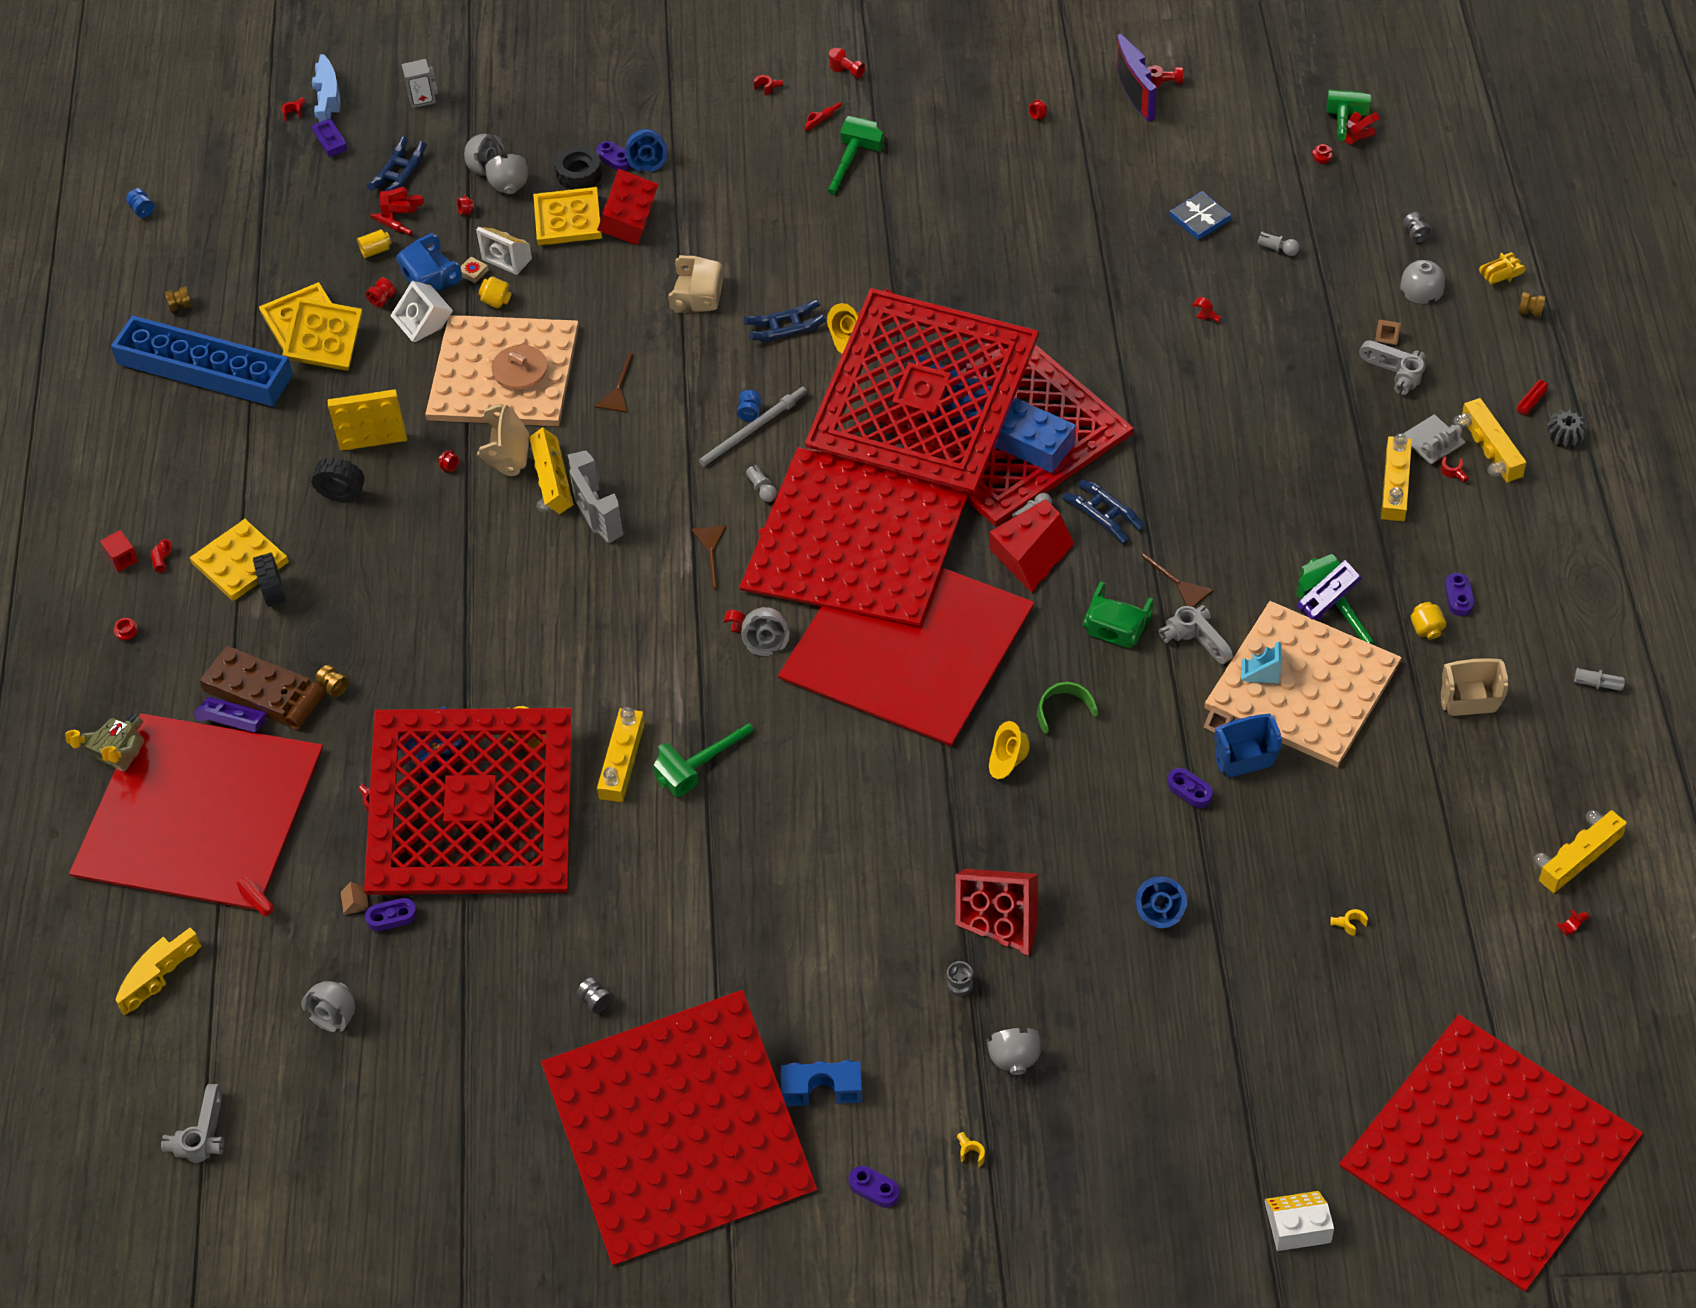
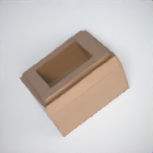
M1379 319L1375 342L1397 345L1401 323Z
M1212 705L1203 728L1215 733V728L1235 721V715Z
M350 882L341 891L344 915L368 910V898L364 893V886Z

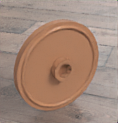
M515 345L502 350L496 355L491 366L496 382L509 389H526L536 385L544 378L548 368L545 355L539 349L529 345Z

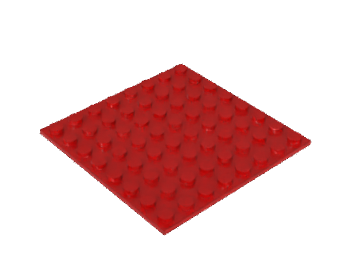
M797 447L739 589L920 626L969 492L825 452Z
M941 568L920 626L821 607L778 674V678L952 746L1032 610L1034 602Z
M140 713L139 717L143 720V724L138 728L137 732L144 738V744L140 748L139 755L133 759L125 772L115 769L69 875L76 878L257 910L238 889L237 881L243 877H248L265 895L322 752L323 744Z
M743 990L541 1061L612 1266L817 1191Z
M1458 1014L1341 1160L1339 1166L1526 1292L1637 1143L1643 1132Z

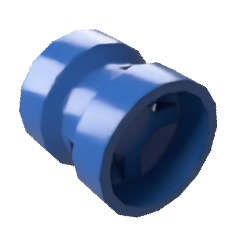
M133 189L126 197L127 204L138 217L144 218L153 213L155 205L143 189Z
M745 390L740 393V405L737 410V415L740 419L752 422L760 416L759 407L762 398L758 392Z

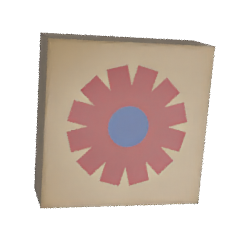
M470 257L461 266L462 277L476 283L488 271V265Z

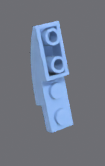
M320 54L319 62L315 64L316 77L312 79V86L317 92L318 106H315L314 112L315 118L319 119V123L330 119L331 112H340V93L336 75L330 61L324 54Z

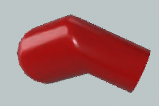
M168 539L161 540L151 551L154 570L158 573L166 570L164 560L172 551V543Z

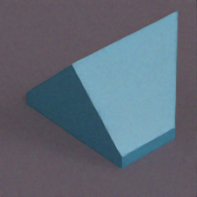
M1276 642L1275 647L1271 649L1266 647L1265 652L1259 655L1252 654L1253 658L1250 660L1246 658L1241 660L1242 681L1279 683L1282 665L1281 642Z

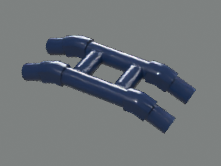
M401 136L392 156L381 172L367 184V188L373 191L382 186L386 181L385 179L394 181L386 191L404 187L409 176L422 161L427 144L419 141L413 156L410 158L411 160H407L402 157L408 143V138ZM395 165L405 167L401 174L391 172Z
M816 298L809 303L797 306V308L769 315L744 316L743 322L744 325L759 327L770 324L772 330L751 331L749 335L750 340L770 342L777 338L813 331L819 325L825 323L827 319L824 314H821L814 319L812 318L801 323L799 317L805 316L821 306ZM790 318L793 326L780 329L778 321Z
M1081 480L1079 482V488L1094 495L1088 502L1076 494L1073 495L1066 492L1063 495L1065 502L1071 503V505L1076 506L1080 510L1082 509L1102 524L1121 544L1128 537L1113 520L1115 517L1121 514L1137 531L1144 526L1143 522L1130 507L1122 504L1103 490L1099 484L1092 481ZM1103 501L1112 507L1106 514H1102L1095 508Z

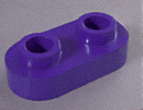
M610 141L602 142L597 146V154H599L603 163L616 171L618 169L627 171L631 168L626 159V152L620 146Z
M1450 574L1445 582L1449 610L1456 616H1467L1472 612L1474 605L1470 581L1464 574Z
M1176 768L1169 773L1167 785L1170 791L1197 808L1206 807L1211 803L1213 791L1209 784L1184 768Z
M401 898L371 906L365 913V920L371 930L382 931L410 924L415 920L417 911L412 900Z
M858 1166L850 1172L849 1186L855 1194L883 1208L892 1207L898 1202L899 1187L894 1180L867 1166ZM860 1176H865V1177H867V1178H866L865 1180H863V1181H861V1180L858 1179V1177H860ZM884 1188L890 1189L888 1193L881 1192Z

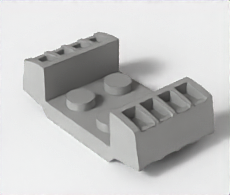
M587 451L569 454L568 459L571 467L570 477L574 500L592 531L600 534L609 544L623 536L618 500L615 494L599 499L596 493L599 490L595 461Z

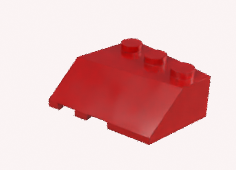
M1046 499L990 531V550L1031 593L1037 589L1038 583L1049 575L1051 568L1058 564L1074 546V542L1061 514Z
M964 869L956 874L955 924L981 936L995 939L1007 947L1016 948L1021 953L1029 956L1038 926V874Z

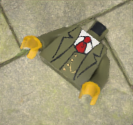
M134 713L125 722L112 718L95 732L83 733L80 736L78 730L67 731L65 733L66 742L73 748L80 747L82 743L96 760L125 772L133 759L139 755L140 748L144 744V738L137 732L138 728L143 724V720Z

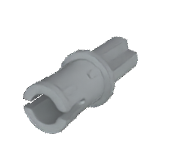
M1577 668L1574 683L1596 687V689L1604 687L1621 691L1624 688L1625 678L1602 674V670L1596 672Z

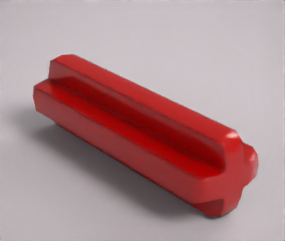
M1538 380L1517 405V412L1527 415L1548 390V383Z
M243 877L237 881L238 889L262 916L268 917L274 912L273 904L248 877Z

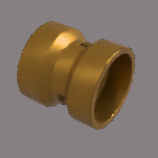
M186 286L179 288L176 292L172 290L165 292L170 312L177 311L179 307H184L185 309L192 307Z
M1523 292L1518 314L1526 315L1530 312L1534 317L1541 318L1546 296L1538 295L1537 297H1532L1530 293Z
M329 664L323 666L315 677V682L326 688L327 693L332 697L342 695L349 685V679L343 674H338L337 669Z

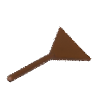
M632 352L627 357L617 387L597 403L595 408L627 413L621 386L633 357Z
M726 525L691 529L709 552L713 589H717L714 549Z
M1142 554L1144 559L1176 583L1186 606L1194 607L1213 592V589L1180 581L1147 554Z

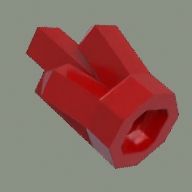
M1354 112L1348 119L1346 126L1347 134L1344 142L1351 145L1356 141L1373 137L1376 134L1374 127H1367L1379 120V115L1375 112L1359 121L1362 116L1358 112Z
M404 187L380 192L382 213L415 212L418 206L423 205L425 200L422 195L408 196V191Z

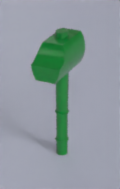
M1328 90L1326 113L1337 114L1338 140L1343 141L1346 139L1348 115H1352L1354 112H1358L1361 116L1369 115L1371 95L1360 91Z
M848 116L845 119L840 135L841 143L848 144L843 154L841 163H839L838 170L833 180H831L828 189L829 194L835 195L838 187L841 186V181L846 170L849 169V165L858 147L882 151L884 148L883 132L877 128V122Z
M1330 554L1321 559L1314 558L1308 564L1302 566L1296 595L1302 599L1340 565L1337 558ZM1343 596L1335 605L1353 627L1358 638L1373 645L1374 641L1369 635L1368 630L1364 628L1355 615L1354 610H1352L1348 601Z
M748 723L740 729H736L732 734L719 742H715L714 745L702 750L686 761L669 743L659 745L658 759L654 764V775L657 778L658 784L662 788L666 787L675 798L685 795L698 784V773L694 769L754 731L752 725Z

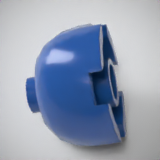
M640 129L632 133L627 140L625 147L626 159L630 166L639 172L640 170L654 172L666 162V142L655 130Z
M1165 876L1151 877L1144 881L1137 890L1135 897L1136 910L1140 918L1149 925L1157 928L1171 927L1181 920L1180 918L1184 914L1185 908H1187V895L1182 886L1174 879Z

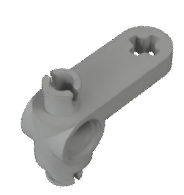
M1365 341L1359 350V355L1364 361L1397 372L1394 378L1396 383L1394 390L1398 394L1403 389L1401 395H1406L1409 390H1413L1420 384L1422 374L1426 368V355L1423 352L1417 356L1419 351L1409 354L1374 341Z
M1204 605L1197 609L1191 606L1180 607L1176 611L1175 616L1166 620V626L1159 629V635L1161 639H1164L1165 643L1172 639L1180 641L1181 639L1188 640L1196 637L1220 664H1225L1233 658L1229 645L1206 621L1211 616L1209 610L1205 609Z
M208 1084L206 1086L198 1127H189L184 1131H176L175 1136L163 1135L162 1139L165 1141L161 1142L162 1152H173L176 1158H187L193 1163H199L208 1159L211 1153L222 1154L223 1150L220 1148H224L223 1137H214L222 1101L220 1084ZM200 1142L197 1146L191 1147L194 1143Z

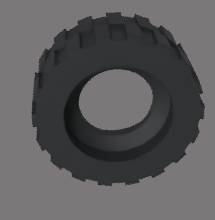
M572 146L571 148H566L555 159L556 178L564 188H569L570 190L589 188L596 185L600 181V177H602L600 156L590 147ZM575 164H586L589 166L587 170L582 172L568 171V168Z
M334 457L323 458V460H319L316 464L311 483L316 492L320 493L323 497L332 501L349 503L360 497L365 482V475L358 466L350 461ZM332 478L340 479V480L344 481L345 483L336 481V480H334V479H332Z
M272 552L253 557L256 575L267 607L286 602L284 587Z

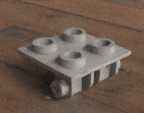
M1435 414L1400 435V438L1412 439L1411 448L1431 465L1465 444V441L1460 437V433H1462L1461 427L1459 425L1448 427Z

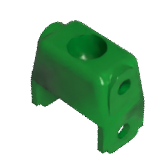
M1100 581L1085 615L1083 628L1092 637L1125 648H1131L1137 644L1152 618L1154 599L1149 598L1143 610L1122 601L1104 598L1106 583Z

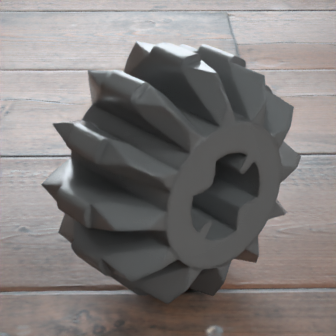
M1560 409L1557 414L1553 413L1547 425L1549 439L1555 440V445L1563 444L1564 448L1568 444L1575 447L1577 443H1582L1588 429L1585 417H1580L1579 412L1571 413L1570 409L1567 412Z

